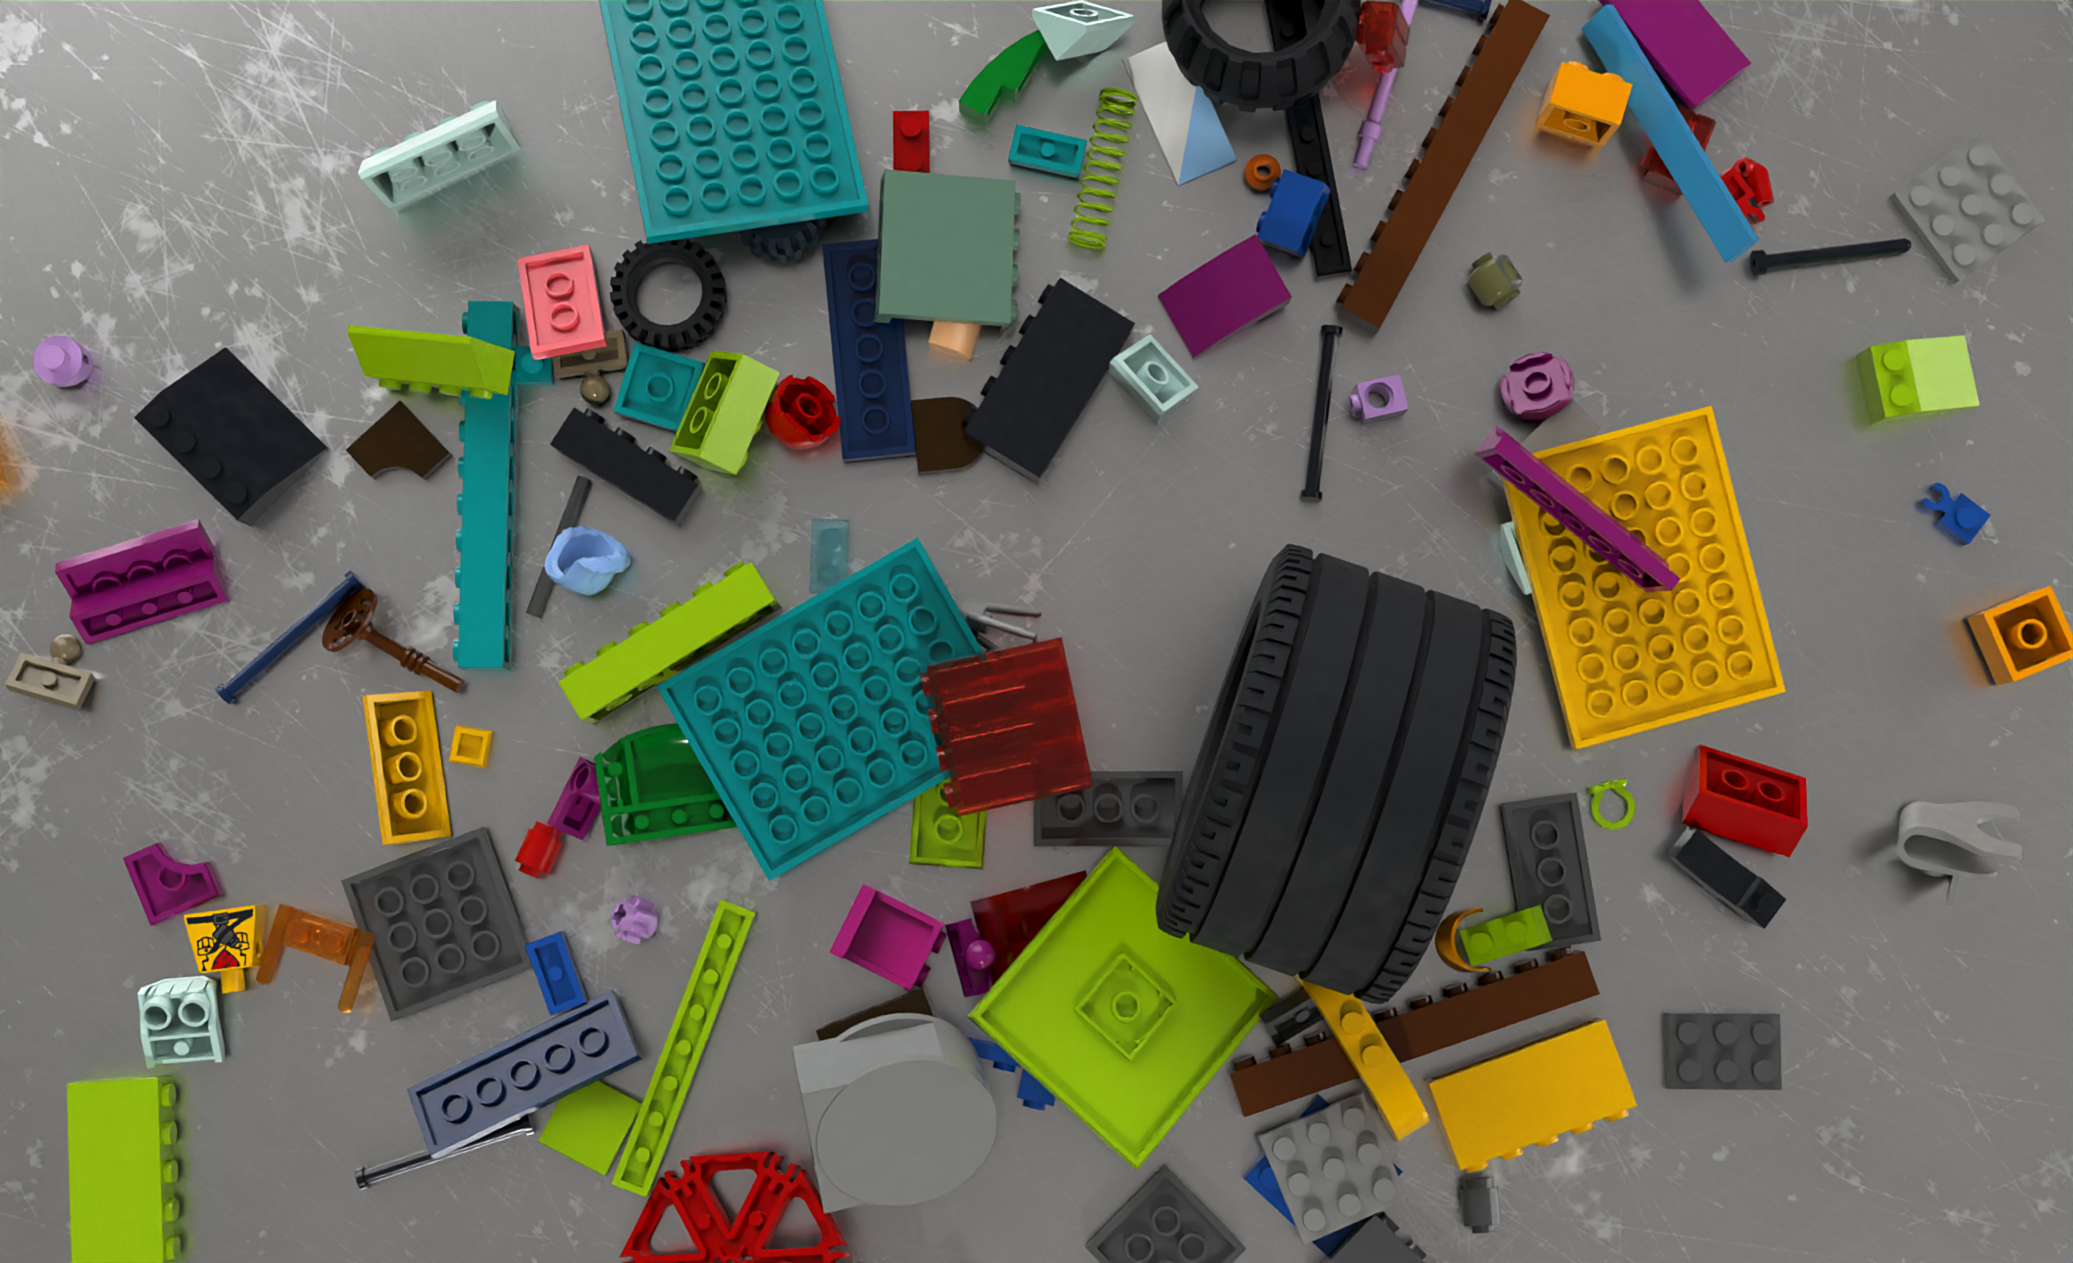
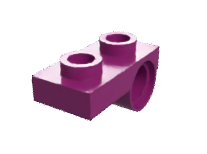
M579 757L547 822L551 827L580 840H584L601 805L595 763Z

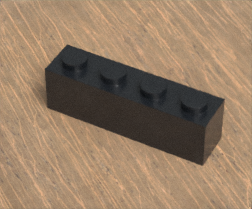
M574 407L550 445L558 452L680 527L703 491L695 483L699 477L682 466H679L676 471L666 465L667 457L650 446L646 451L634 445L636 438L625 430L618 427L613 432L603 425L606 419L591 409L587 408L583 413Z

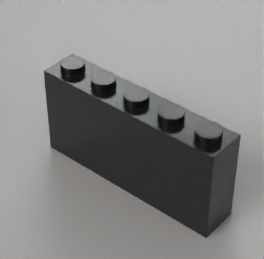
M1059 278L1055 286L1050 284L1046 286L1038 300V303L1042 305L1035 317L1031 314L1028 315L1018 332L1023 335L1017 347L1010 345L999 362L1004 368L997 378L992 375L989 377L980 393L985 397L978 409L972 406L961 423L965 427L964 438L1036 483L1043 476L1108 371L1110 361L1118 355L1135 325L1131 320L1062 278Z

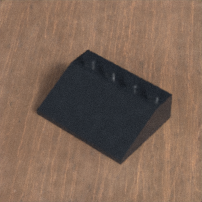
M226 347L163 389L134 417L237 521L248 526H252L329 450Z

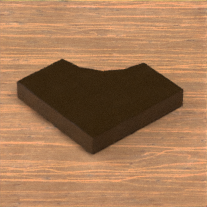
M398 401L346 449L352 458L372 478H375L384 471L400 468L413 471L423 479H426L452 455L402 401Z

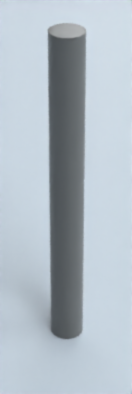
M577 476L550 550L556 537L562 533V530L575 526L591 483L590 479ZM544 566L526 613L539 618L554 582L548 577Z

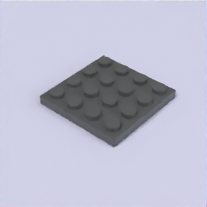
M485 827L475 829L341 880L391 1022L533 968L525 947L527 944Z

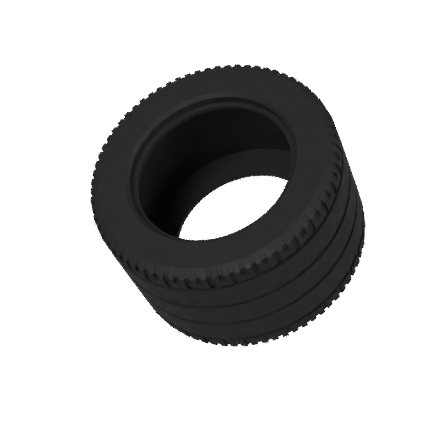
M1287 544L1272 559L1261 581L1215 703L1165 862L1156 900L1158 928L1180 939L1188 932L1189 940L1192 943L1233 957H1239L1243 953L1245 961L1289 976L1298 974L1301 980L1345 995L1353 993V996L1357 999L1369 1003L1384 1004L1388 1002L1411 977L1440 924L1464 866L1487 799L1506 730L1515 684L1517 645L1513 621L1497 611L1488 608L1481 610L1476 604L1435 590L1425 592V589L1420 585L1378 571L1373 572L1369 576V570L1366 567L1324 553H1319L1313 559V551L1300 545Z

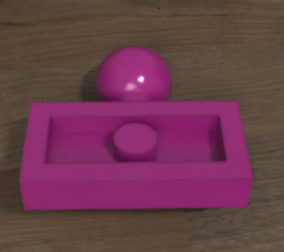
M971 918L945 925L964 997L987 993L990 990L989 983L991 982L989 968L996 959L995 948L988 941L981 940L979 930L973 925Z

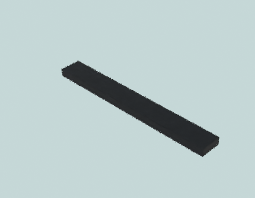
M1301 0L1263 1L1272 52L1280 51L1300 42L1307 35ZM1319 93L1309 99L1303 100L1302 97L1298 98L1292 107L1283 109L1295 173L1324 182L1331 190L1309 245L1315 280L1352 273Z

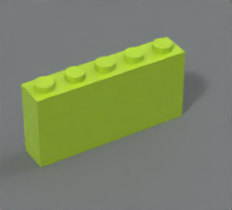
M171 1075L82 1080L67 1083L71 1263H176V1260L179 1258L181 1244L179 1237L175 1236V1221L178 1220L180 1208L178 1199L174 1198V1183L178 1178V1164L176 1160H173V1144L177 1140V1126L174 1121L172 1122L171 1106H174L176 1101V1089L174 1084L171 1083Z

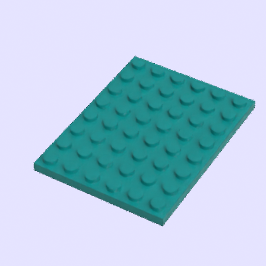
M599 0L647 244L868 212L867 196L822 0Z
M918 537L656 686L769 881L1029 732Z

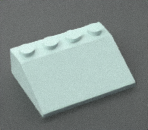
M496 100L493 102L483 101L471 107L470 112L460 117L451 116L441 120L436 128L425 133L422 131L414 132L406 136L403 143L392 148L387 146L373 151L370 158L362 161L358 174L367 187L388 209H391L514 153L521 148Z

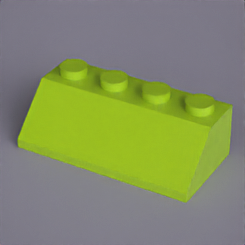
M348 325L347 334L364 376L379 380V387L401 390L402 384L409 385V390L421 393H431V389L434 387L439 388L438 393L461 397L462 391H470V397L492 400L493 394L508 395L515 351L468 336Z

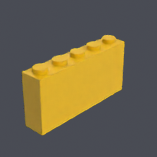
M1597 1017L1423 1080L1452 1162L1459 1170L1466 1169L1467 1173L1486 1168L1488 1160L1501 1156L1502 1160L1515 1158L1524 1153L1523 1147L1536 1143L1537 1147L1553 1144L1559 1140L1557 1135L1571 1130L1572 1134H1579L1594 1128L1592 1122L1605 1117L1608 1122L1619 1120L1629 1115L1627 1109L1637 1106L1606 1020Z

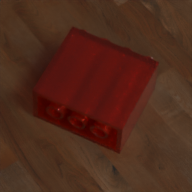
M1051 636L925 664L926 672L919 673L924 696H931L934 709L927 710L931 731L933 734H940L942 743L941 746L935 747L941 772L948 771L950 782L943 783L945 797L949 809L956 808L958 816L1094 787L1062 637Z

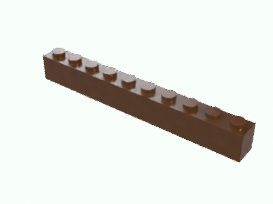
M1509 0L1506 6L1498 4L1488 22L1494 26L1489 37L1481 35L1471 53L1477 56L1472 68L1467 65L1464 66L1455 85L1460 87L1456 98L1447 97L1438 114L1444 120L1438 130L1433 127L1430 128L1421 147L1427 149L1421 161L1414 158L1404 176L1410 180L1404 192L1397 189L1387 209L1393 211L1387 223L1380 220L1370 240L1376 242L1370 254L1363 251L1353 269L1354 272L1359 274L1353 286L1346 283L1336 300L1337 303L1342 305L1337 316L1374 336L1377 334L1549 19V14L1522 0Z
M1566 946L1550 952L1551 959L1538 963L1536 958H1532L1515 964L1516 971L1502 975L1501 970L1482 975L1479 977L1481 983L1467 988L1466 982L1444 989L1445 996L1433 1000L1430 994L1409 1001L1410 1008L1398 1012L1396 1007L1383 1009L1374 1013L1375 1020L1373 1021L1398 1062L1403 1063L1599 995L1600 993L1585 951H1573L1571 946ZM1325 1031L1304 1037L1305 1044L1291 1048L1289 1043L1268 1050L1270 1056L1257 1061L1254 1055L1233 1062L1234 1069L1227 1071L1240 1112L1244 1117L1360 1078L1335 1035L1326 1036Z

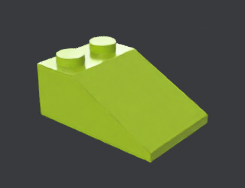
M1965 335L1913 339L1875 345L1856 355L1871 426L1980 406Z

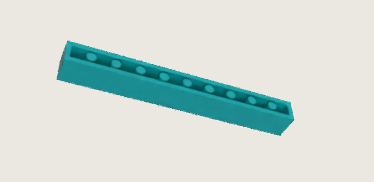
M468 301V312H463L462 314L463 333L467 334L468 337L515 351L516 346H519L520 309L512 301ZM515 354L508 395L493 394L492 400L470 397V391H462L460 397L461 405L465 406V420H461L459 423L460 442H464V457H459L458 476L460 479H463V493H458L457 512L458 515H462V529H458L456 532V549L458 552H461V566H456L455 586L460 588V603H455L454 623L459 625V640H454L452 653L454 662H458V668L466 671H510L518 386L515 383Z

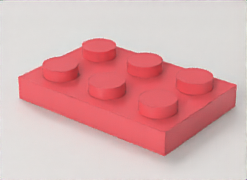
M589 244L517 258L530 349L534 361L607 346L593 255Z

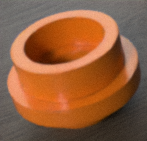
M1258 154L1247 162L1244 172L1245 179L1256 190H1269L1277 177L1280 178L1281 167L1274 157L1268 154ZM1260 166H1265L1269 169L1270 174L1262 177L1257 173L1256 169Z

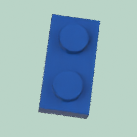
M563 931L525 945L550 1016L588 1001Z

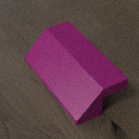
M1599 0L1603 6L1606 4L1614 5L1646 58L1690 110L1708 100L1725 83L1742 73L1752 64L1699 0Z
M199 519L56 563L55 566L56 575L72 599L69 617L85 644L228 601V593L215 548Z

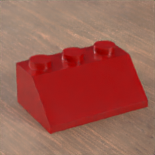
M1700 744L1683 797L1682 824L1789 858L1808 828L1806 778Z

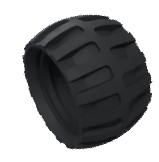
M1162 0V25L1169 51L1184 77L1193 86H1200L1205 96L1220 105L1227 102L1238 106L1239 111L1255 113L1256 109L1272 108L1273 111L1292 107L1298 98L1302 97L1303 100L1309 99L1321 91L1330 78L1340 71L1347 60L1356 40L1361 16V0H1315L1320 15L1319 21L1300 42L1280 51L1253 53L1229 45L1211 29L1201 10L1205 0Z

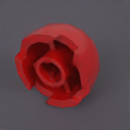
M793 375L787 376L776 386L765 407V418L770 432L779 442L797 450L815 448L826 441L837 431L841 416L836 417V411L833 403L836 401L834 395L824 384L810 376H807L805 379L793 378Z

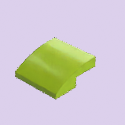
M596 1081L559 1099L538 1142L605 1177L620 1151L625 1137L636 1120L642 1103L600 1081Z

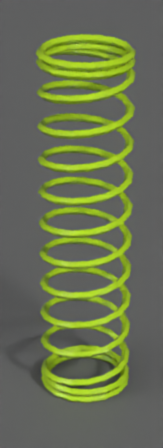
M1108 87L1100 90L1098 100L1103 106L1095 112L1100 120L1092 125L1097 134L1089 138V142L1094 148L1086 152V156L1091 162L1083 166V170L1089 176L1080 179V184L1085 190L1077 193V198L1082 204L1075 206L1074 212L1079 218L1071 221V226L1074 230L1068 233V240L1086 248L1102 249L1106 247V239L1108 237L1101 233L1080 230L1074 225V222L1086 220L1101 226H1109L1111 223L1101 218L1085 217L1077 211V208L1088 206L1103 212H1113L1114 209L1104 204L1088 203L1080 195L1088 192L1105 198H1116L1117 195L1107 190L1091 189L1084 185V180L1094 178L1113 185L1120 183L1118 179L1110 176L1091 174L1087 171V166L1098 165L1110 170H1123V167L1119 164L1094 160L1090 157V152L1101 151L1116 157L1126 156V153L1119 149L1098 147L1093 143V139L1103 137L1118 143L1129 142V139L1122 135L1101 133L1096 129V125L1106 123L1120 129L1132 128V125L1128 122L1102 118L1099 115V111L1108 109L1118 114L1132 116L1135 114V111L1129 107H1134L1138 103V97L1135 94L1120 88ZM1107 95L1123 96L1132 101L1119 100ZM1080 238H1086L1097 242L1087 241Z

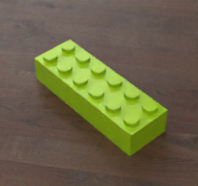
M739 562L724 572L726 578L714 585L709 581L699 586L692 592L694 596L692 599L682 605L679 601L670 604L660 612L662 616L660 619L650 625L645 621L628 631L630 637L618 645L615 641L604 645L595 652L598 657L586 665L583 661H580L567 668L563 672L565 678L558 681V684L579 718L584 722L596 724L781 609V605L753 563L750 562L745 565L743 562Z

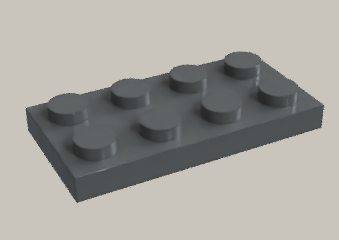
M1034 771V846H1170L1183 804V771Z
M1577 793L1501 803L1518 912L1540 905L1553 940L1525 951L1601 941Z

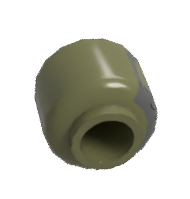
M1489 252L1471 264L1474 271L1468 277V284L1483 306L1494 305L1498 309L1521 293L1518 288L1521 286L1523 279L1507 255L1502 254L1493 258Z

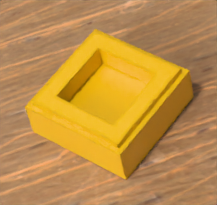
M455 725L448 761L488 768L495 732Z

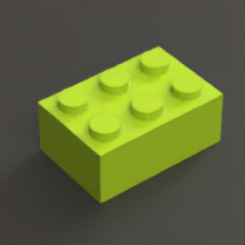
M711 351L669 452L704 469L737 475L738 470L747 461V449L753 435L759 431L762 425L763 411L776 389V381L780 373L745 354Z

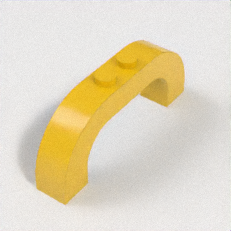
M1298 974L1293 976L1309 994L1376 1103V1112L1394 1141L1399 1142L1429 1123V1116L1416 1090L1361 1000L1354 997L1353 993L1345 995L1301 980Z

